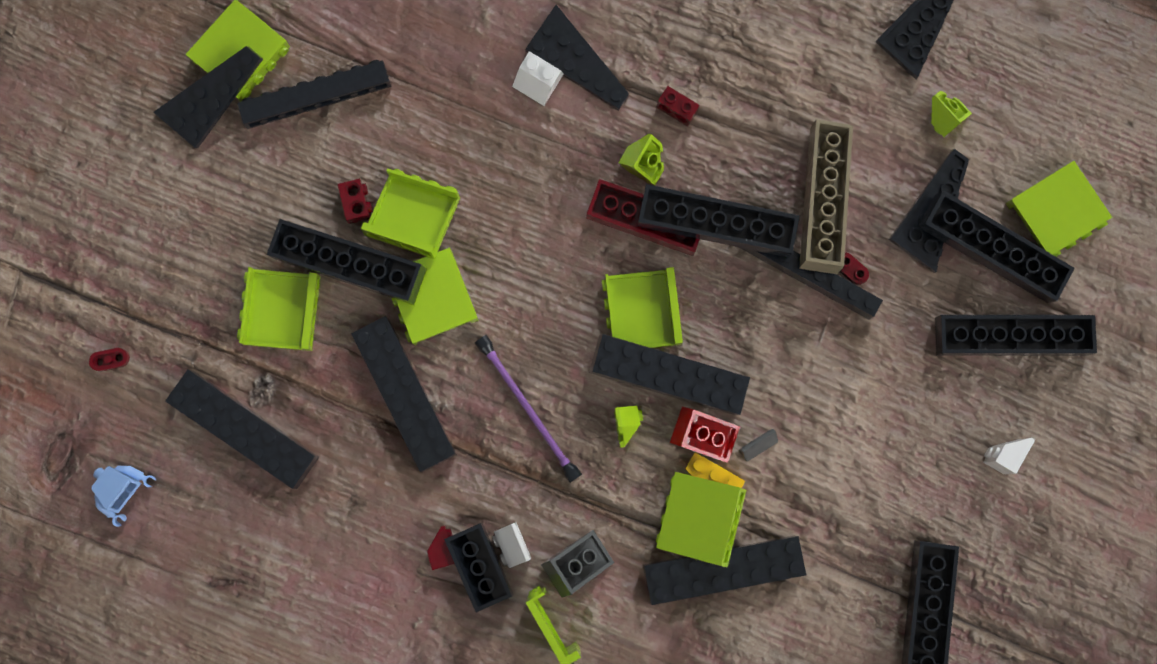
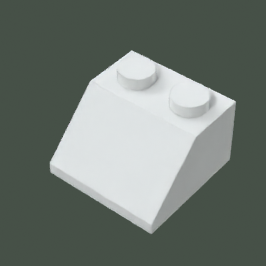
M529 51L519 67L512 87L545 106L562 78L563 72Z
M1018 439L989 447L984 455L986 458L983 463L1002 474H1016L1035 439Z
M516 522L494 531L495 536L492 538L496 547L500 546L503 554L500 557L504 566L508 564V567L511 568L531 560L530 553Z

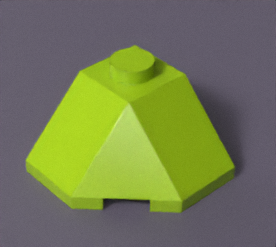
M939 91L932 97L931 124L939 135L945 137L972 113L959 99L955 97L953 99L947 98L945 92Z
M647 134L629 145L618 163L629 173L655 186L664 171V162H661L660 152H663L662 143L652 134Z
M638 406L617 407L614 409L620 448L626 446L640 426V421H643L642 410H638Z

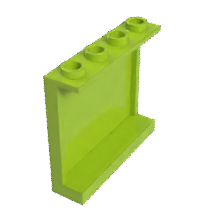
M234 0L185 55L194 64L198 65L206 73H209L245 46L253 49L263 60L237 94L236 98L242 102L244 98H248L251 95V90L264 80L266 73L275 68L276 62L288 53L290 45L238 0Z
M1072 161L1005 203L1009 210L1014 207L1040 248L1055 257L1061 254L1060 250L1064 247L1068 250L1077 244L1076 240L1080 237L1084 240L1091 236L1093 229L1097 228V230H1100L1107 226V221L1112 218L1075 161Z
M387 168L388 179L369 222H363L362 232L367 237L435 259L460 201L458 191L451 186H440L433 180L425 181L417 175L412 174L410 176L399 169L391 170Z
M450 247L439 251L435 259L426 256L413 261L427 268L414 305L392 298L394 306H398L401 312L398 314L399 320L402 325H406L408 330L405 331L408 342L412 341L414 345L466 323L479 321Z
M248 267V272H245L244 275L246 289L242 292L244 306L239 315V319L242 321L241 329H238L237 332L239 343L247 346L312 351L321 276L318 273L311 272L309 274L258 270Z
M674 267L666 268V270L608 276V274H605V280H602V289L607 292V298L604 299L605 310H609L606 325L607 329H611L612 337L649 348L682 345L683 339Z
M675 472L670 482V495L666 498V511L661 518V531L656 537V548L728 567L746 490Z
M537 586L529 591L526 604L560 664H571L581 658L580 647L577 642L567 647L564 646L538 600L545 595L546 588Z

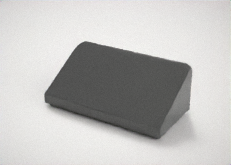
M771 429L740 448L739 451L745 461L753 459L778 443L776 431Z

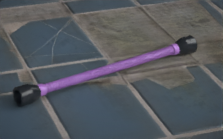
M485 335L478 339L475 345L480 352L492 361L508 387L517 397L519 403L524 407L523 409L531 417L530 419L534 421V425L538 427L537 429L542 433L541 435L551 450L559 458L558 460H560L564 475L569 483L580 477L582 473L578 467L563 455L540 418H538L529 402L521 394L522 392L517 388L518 386L514 384L515 382L510 378L509 373L506 372L507 370L496 356L493 343L489 337Z

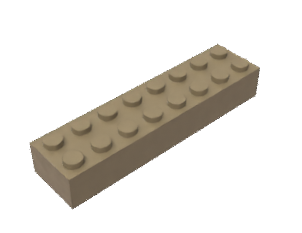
M816 119L810 128L799 269L838 274L844 267L853 125Z

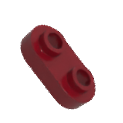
M845 252L844 259L848 260V265L844 264L840 272L855 285L865 283L869 278L868 269L850 253ZM858 271L863 274L861 278L857 276Z
M122 348L108 349L93 353L89 358V365L93 370L99 372L126 366L130 356ZM119 355H122L123 357L121 361H118ZM100 359L104 361L102 365H99Z

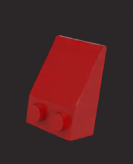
M682 406L670 443L728 463L740 426Z

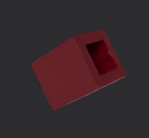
M446 525L440 527L427 550L432 570L455 564L444 540L453 536L451 528L447 529Z

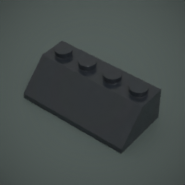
M483 522L444 539L476 613L514 595Z

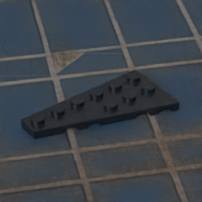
M915 0L876 40V43L912 77L917 79L954 0Z
M555 5L525 51L527 53L530 51L563 72V76L619 111L629 97V93L561 9Z
M245 46L153 113L194 148H199L262 62L263 58L249 46Z
M955 148L950 151L889 238L892 243L933 273L937 272V265L943 252L944 242L920 229L918 225L935 194L944 190L957 199L959 197L961 182L964 180L969 159Z

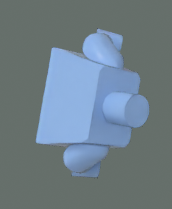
M118 465L115 468L108 466L105 470L103 468L96 469L93 476L97 480L92 485V491L95 493L96 508L108 518L111 517L114 526H121L117 518L119 517L126 521L127 517L124 514L117 515L116 513L121 511L142 484L139 482L140 480L143 481L146 487H153L147 484V479L152 478L156 480L154 476H145L143 472L132 466Z

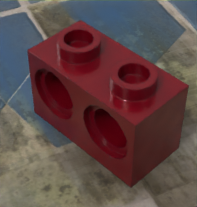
M667 86L659 98L656 108L688 127L698 112L700 105Z
M360 178L339 183L338 189L346 221L352 224L370 219V213L373 212L371 202H367L366 195L369 194L366 183L363 184ZM353 188H358V193L355 196H351L350 191ZM357 206H362L363 211L355 214L354 209Z

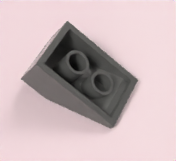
M592 530L542 563L541 566L563 598L572 595L611 566L614 561L595 531Z

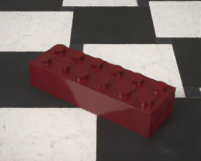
M599 179L586 214V219L694 256L700 239L638 227L644 194Z

